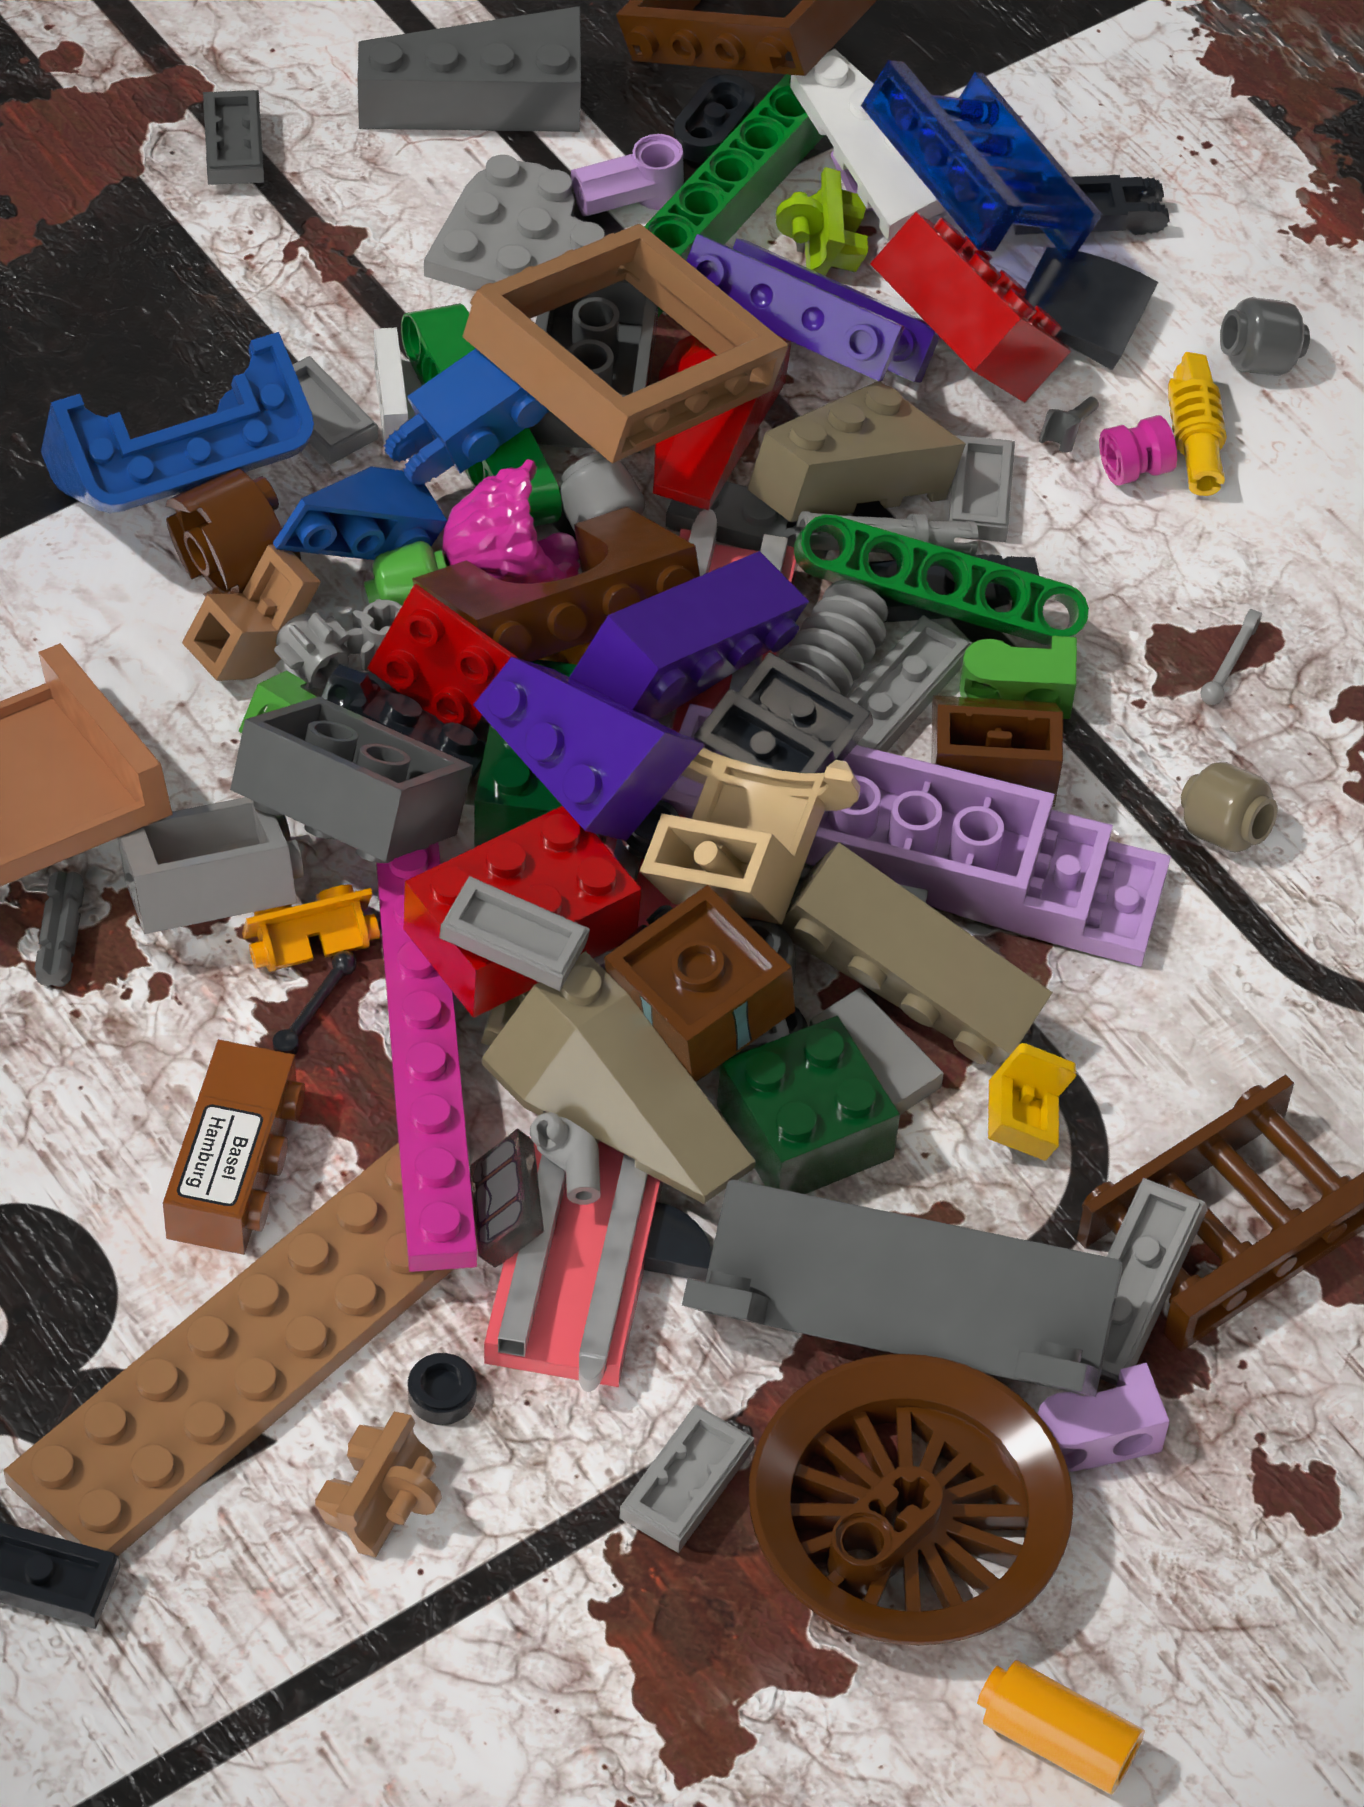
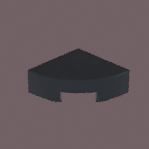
M657 1202L645 1254L644 1270L706 1281L712 1252L704 1231L688 1214L668 1204Z

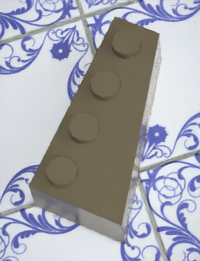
M840 842L809 870L792 896L782 925L778 924L788 932L794 944L898 1006L913 1020L922 1025L932 1027L954 1041L953 1044L958 1051L980 1064H986L988 1061L993 1065H997L1007 1059L1020 1044L1053 993Z

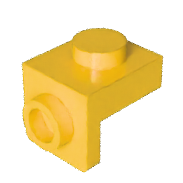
M1025 1043L1019 1044L989 1079L988 1139L1046 1161L1059 1147V1096L1075 1079L1076 1064Z

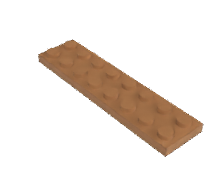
M397 1143L6 1467L3 1470L6 1484L65 1540L109 1551L119 1556L454 1269L409 1272L399 1144ZM471 1191L476 1247L478 1249L483 1244L478 1241L480 1224L477 1221L476 1196Z

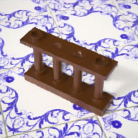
M1286 1074L1265 1088L1261 1085L1250 1088L1237 1100L1231 1110L1115 1184L1111 1181L1102 1183L1086 1197L1082 1204L1083 1211L1077 1240L1084 1248H1087L1111 1231L1117 1235L1143 1178L1199 1199L1186 1183L1213 1166L1272 1227L1270 1234L1252 1245L1249 1241L1241 1243L1207 1207L1208 1210L1197 1235L1222 1262L1220 1267L1203 1278L1199 1275L1190 1276L1181 1267L1170 1290V1307L1163 1334L1180 1352L1364 1230V1172L1353 1179L1349 1175L1341 1177L1285 1120L1294 1082ZM1263 1134L1322 1195L1320 1201L1305 1211H1302L1300 1208L1291 1210L1236 1151Z

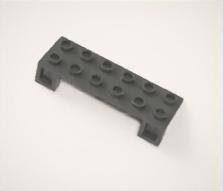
M730 1180L726 1186L706 1281L687 1279L682 1306L709 1314L894 1354H916L944 1358L965 1364L986 1374L1096 1397L1123 1264L1115 1258L758 1184Z

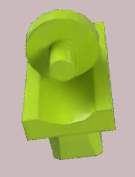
M825 167L821 173L822 186L816 194L808 197L804 192H795L777 207L775 214L776 225L783 235L793 238L796 243H805L807 268L826 276L831 266L855 273L868 253V237L855 233L863 221L866 207L857 193L842 189L841 171Z

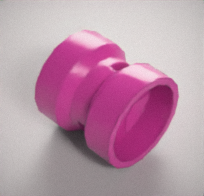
M1161 415L1141 419L1137 426L1133 428L1117 425L1103 429L1100 433L1099 449L1102 464L1108 478L1114 485L1120 486L1135 482L1142 473L1148 472L1153 476L1173 472L1176 468L1177 447L1175 438L1168 422Z

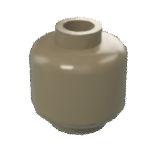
M1227 762L1212 763L1199 774L1191 776L1181 794V806L1184 808V821L1188 831L1197 838L1229 852L1245 851L1252 845L1262 843L1275 825L1278 806L1273 799L1270 784L1262 777Z

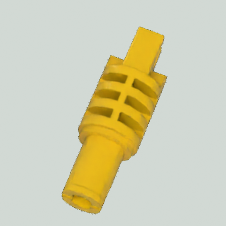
M1185 352L1182 356V362L1176 367L1173 378L1168 383V401L1172 430L1177 450L1185 456L1189 490L1199 496H1209L1217 493L1221 489V484L1225 482L1220 450L1225 444L1227 435L1221 395L1218 386L1213 383L1207 356Z

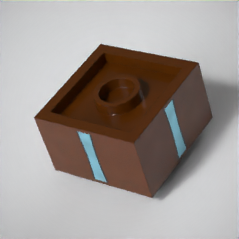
M709 885L697 891L604 957L606 972L630 995L695 1082L795 1012L792 967Z

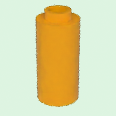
M1015 1660L1007 1671L996 1666L985 1682L977 1701L978 1705L987 1709L983 1718L984 1725L1110 1795L1116 1791L1122 1782L1145 1734L1143 1728L1018 1660Z

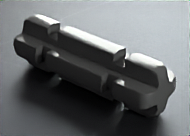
M57 871L49 877L47 888L49 899L45 902L38 943L41 945V949L37 951L34 968L36 980L43 986L54 985L63 987L71 980L73 967L71 958L75 954L81 916L78 911L82 907L85 890L83 878L76 872L65 873Z

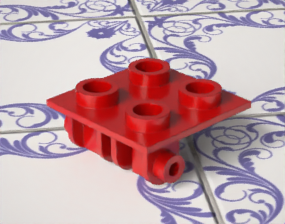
M415 584L367 669L401 694L417 701L423 710L435 715L441 722L445 724L450 722L458 723L474 731L483 715L473 704L511 657H518Z

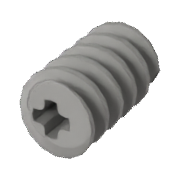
M849 580L836 581L826 589L822 600L816 603L811 615L804 620L800 631L790 641L788 648L780 654L779 658L841 695H847L852 688L853 681L861 676L864 665L872 660L876 651L875 648L881 646L886 638L887 632L883 623L888 615L886 602L875 591L863 584Z

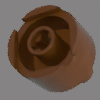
M238 468L196 485L166 501L165 507L173 508L176 511L175 514L166 518L172 543L185 570L192 580L202 575L213 588L203 595L206 597L207 594L243 593L267 546L274 545L273 542L282 529L274 513L279 508L278 498L269 481L263 476L252 480L244 471ZM292 551L301 560L300 552Z

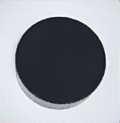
M435 1353L422 1358L413 1366L408 1376V1401L411 1409L419 1418L431 1424L448 1425L462 1420L473 1409L477 1397L476 1375L472 1367L464 1359L454 1354Z

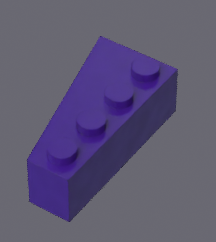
M758 551L608 615L571 673L570 678L638 713L659 720L771 650L775 653L784 648L799 631V626L795 622L809 601Z

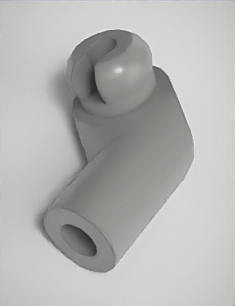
M548 1112L539 1115L530 1126L531 1140L536 1144L537 1150L544 1157L566 1171L568 1200L579 1205L596 1202L600 1198L601 1192L599 1148L595 1138L567 1118L559 1117L555 1113Z

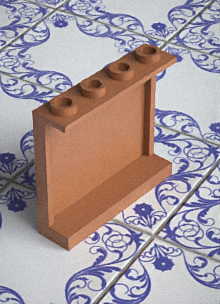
M61 643L38 652L46 683L0 701V887L173 815L161 763Z

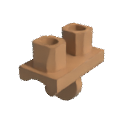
M394 1411L385 1427L359 1425L348 1443L347 1457L354 1470L359 1471L354 1481L348 1482L335 1478L326 1480L315 1499V1506L327 1525L347 1532L357 1552L360 1554L376 1557L395 1523L404 1525L411 1512L421 1515L433 1514L442 1499L441 1491L430 1480L437 1466L432 1461L433 1455L430 1449L422 1444L414 1434L413 1427L415 1421L412 1415Z

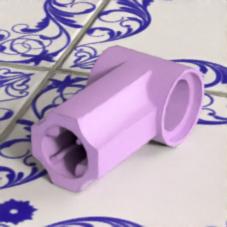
M652 134L641 138L634 145L633 154L571 170L572 187L582 216L593 215L637 202L649 209L660 210L684 184L682 145L677 139L669 135Z

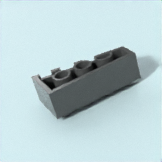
M580 6L359 41L357 74L359 129L580 132Z

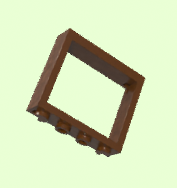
M630 0L616 14L633 61L806 76L877 0H802L785 18L692 11L702 0ZM788 51L791 52L793 61L786 60L785 54Z

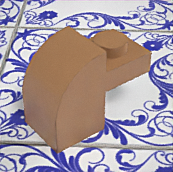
M268 545L243 593L207 594L182 644L216 681L255 678L275 667L278 661L281 660L274 651V648L277 646L276 638L280 629L290 619L305 613L321 581L292 551L277 550L274 545Z

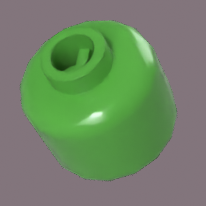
M418 541L376 556L372 567L374 579L364 582L369 603L375 602L376 599L391 600L402 606L413 587L412 578L450 566L444 550L434 552L428 543Z

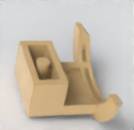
M703 748L681 774L704 785L692 818L661 814L640 873L674 904L682 903L697 891L709 885L740 917L782 925L824 811H838L853 806L859 799L861 786L846 761L835 760L826 767L825 773H796L744 763Z

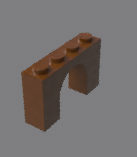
M624 507L574 524L582 571L581 574L544 583H511L491 576L466 560L412 578L413 586L415 584L419 585L513 653L518 659L532 662L592 641L608 615L700 576L696 545L632 509Z

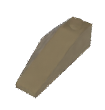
M586 951L578 957L560 991L540 982L533 986L482 1057V1065L525 1109L537 1115L552 1112L559 1117L567 1118L590 1133L595 1138L597 1144L601 1141L633 1158L637 1169L703 1204L726 1189L727 1183L730 1180H739L755 1168L754 1158L630 995Z

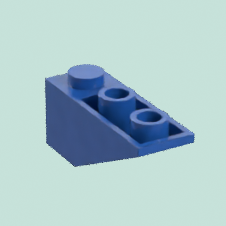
M369 467L301 498L273 544L277 550L374 560L379 554L418 541H423L432 546L445 527L447 519L426 485H413L404 475L405 471Z

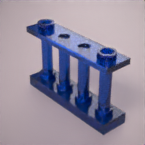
M888 60L861 104V107L978 250L995 252L1013 224L1040 227L1066 259H1074L1102 216L1101 212L983 73L975 72L959 98L931 95L904 62Z

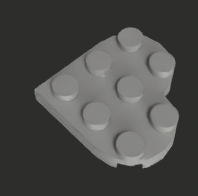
M496 155L487 161L486 169L478 172L465 186L424 259V276L476 291L485 284L495 283L517 274L529 266H536L561 256L568 250H575L600 240L604 237V230L598 224L583 222L574 217L575 200L572 194V180L566 172L551 170L537 163L517 161L509 155Z

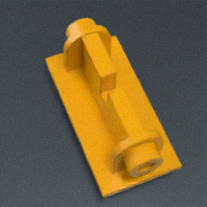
M352 885L335 886L315 895V902L294 907L290 904L253 912V917L246 918L242 935L244 940L258 936L259 942L249 944L254 968L267 967L268 971L272 972L313 961L314 957L308 938L319 935L325 958L334 956L339 951L369 948L370 940L380 938V930L375 914L363 916L362 912L368 908L373 894L371 888L354 892Z

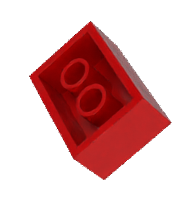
M915 212L872 260L870 265L973 372L1025 403L1071 352L1056 336L1062 327L1038 305L1033 307L1024 298L1027 291L1004 270L999 272L990 264L989 261L993 257L971 236L966 235L964 237L942 217L934 224L918 212Z
M563 806L405 881L403 929L473 1018L531 990L538 981L439 938L441 924L469 876L589 928L588 940L581 954L586 951L593 959L620 946L638 928L642 889L595 833L585 831Z

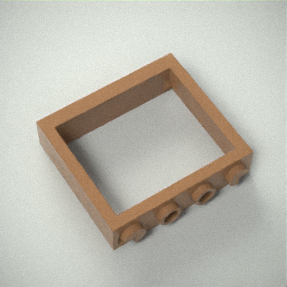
M640 223L615 234H608L602 239L578 249L568 250L561 256L539 265L529 266L521 272L495 283L485 284L476 290L470 301L472 307L463 333L465 340L612 464L772 391L789 345ZM625 279L717 356L623 397L534 323L531 318Z

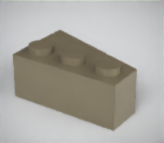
M876 381L765 432L747 490L790 522L798 521V517L803 511L833 515L854 513L858 503L881 500L880 503L884 508L899 507L903 497L927 494L926 497L930 502L946 500L966 443L905 400L896 389L883 384L881 381Z

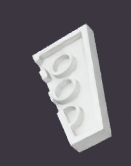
M836 49L829 51L806 76L791 75L790 88L819 134L827 135L834 146V158L842 170L848 169L858 184L857 194L867 209L873 208L880 219L879 229L887 241H890L915 212L929 220L975 195L977 178Z

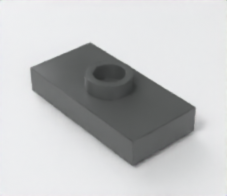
M259 90L203 92L208 185L264 183Z

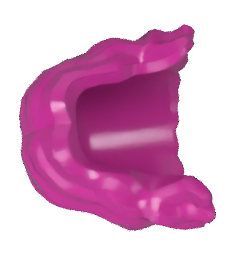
M527 459L517 469L511 467L501 469L496 476L484 478L470 494L465 496L461 502L451 509L443 534V550L446 553L450 566L467 560L499 580L523 584L557 581L579 574L580 564L578 560L580 559L577 542L573 536L558 532L537 541V532L533 525V517L530 515V503L528 500L532 492L531 481L534 479L538 468L534 461Z

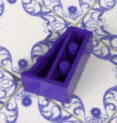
M515 657L509 659L473 704L585 831L627 841L705 746V744L682 735L660 724L659 721L645 714L638 713L554 669Z

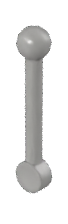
M1253 609L1248 611L1242 628L1213 681L1207 682L1201 688V698L1206 704L1216 705L1223 700V686L1249 638L1255 634L1261 621V612Z

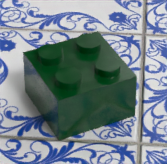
M838 1015L733 1056L720 1065L717 1107L731 1130L754 1158L755 1170L765 1186L808 1194L894 1158L900 1114Z

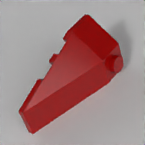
M690 335L677 343L659 371L658 381L717 355L696 337ZM780 337L789 345L772 391L656 443L653 494L709 511L786 383L791 341Z

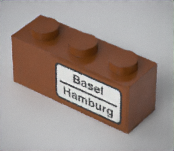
M217 1040L162 1203L166 1239L245 1255L252 1230L262 1232L270 1207V1192L265 1191L270 1175H281L286 1160L288 1138L284 1137L283 1133L288 1120L298 1121L304 1103L305 1083L296 1081L294 1054Z

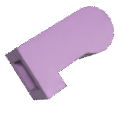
M1147 1363L1120 1369L1116 1388L1097 1392L1096 1397L1081 1396L1071 1392L1056 1393L1047 1397L1040 1405L1038 1415L1056 1439L1069 1472L1082 1469L1087 1470L1162 1452L1170 1422Z

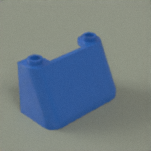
M276 332L251 340L248 348L250 356L249 367L243 374L233 377L232 389L227 391L221 398L216 413L134 439H130L120 412L108 415V417L95 415L85 408L80 394L51 402L41 454L56 487L66 495L99 511L116 513L182 493L196 485L238 468L248 472L301 453L309 443L314 421L311 409L280 333Z

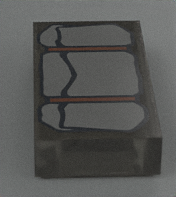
M518 1128L470 1165L478 1256L494 1268L504 1263L544 1232L534 1142Z

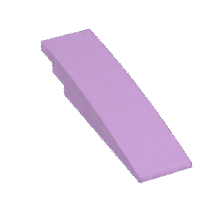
M690 704L679 733L694 739V734L714 709ZM856 745L843 760L848 763L861 786L859 799L850 808L838 811H824L807 856L806 864L814 866L840 842L899 885L928 890L926 904L931 907L1042 941L1142 967L1168 872L1170 855L1110 841L1113 825L1052 810L1055 795L1053 793ZM680 775L660 800L671 804L678 814L691 819L704 785Z

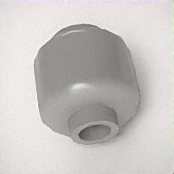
M593 454L575 462L561 476L563 484L559 490L562 511L574 531V524L624 507H628L640 515L644 512L645 498L628 469L621 461L612 464L600 454Z

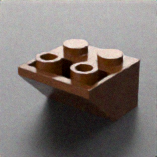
M933 695L931 763L1053 793L1055 795L1052 807H1055L1063 763V712L1056 703Z

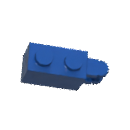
M475 348L407 396L416 415L401 425L397 431L394 430V433L389 435V438L385 440V452L394 462L406 461L408 459L409 461L403 469L405 471L404 475L413 485H425V483L431 482L432 478H437L452 466L461 474L476 462L486 460L499 446L523 429L536 425L549 410Z

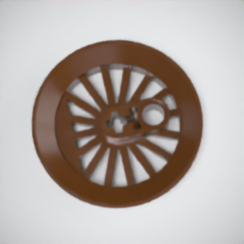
M889 1354L862 1358L828 1370L807 1382L786 1400L769 1421L757 1445L749 1478V1507L755 1536L764 1557L783 1585L802 1604L823 1619L853 1634L892 1644L921 1646L951 1643L981 1635L1015 1617L1036 1599L1057 1571L1064 1556L1073 1519V1492L1066 1461L1056 1439L1035 1410L1018 1394L993 1377L965 1364L927 1355ZM896 1423L898 1467L896 1469L873 1425ZM911 1430L928 1444L919 1467L913 1466ZM853 1432L871 1469L838 1442L837 1439ZM818 1455L846 1480L813 1469L807 1465ZM940 1455H942L950 1463L935 1476L933 1472ZM964 1477L970 1479V1481L957 1485ZM796 1489L831 1503H790L793 1490ZM991 1498L994 1499V1500L998 1503V1504H978V1503H980V1502L986 1501V1500L991 1499ZM896 1510H897L900 1514H899L898 1516H896V1521H895V1515H896ZM795 1529H833V1531L800 1543ZM982 1530H1024V1543L1021 1545ZM853 1549H863L874 1554L875 1557L861 1560L850 1556L847 1552ZM970 1554L1008 1567L1009 1569L998 1579ZM828 1560V1576L826 1577L814 1564ZM918 1560L943 1609L921 1611ZM945 1565L979 1595L963 1602ZM903 1567L905 1611L880 1607L879 1604L889 1579Z

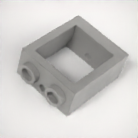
M246 797L173 811L171 816L118 837L125 882L144 934L297 903L293 879L304 877L299 846L296 840H291L286 816L262 812L253 806V800Z

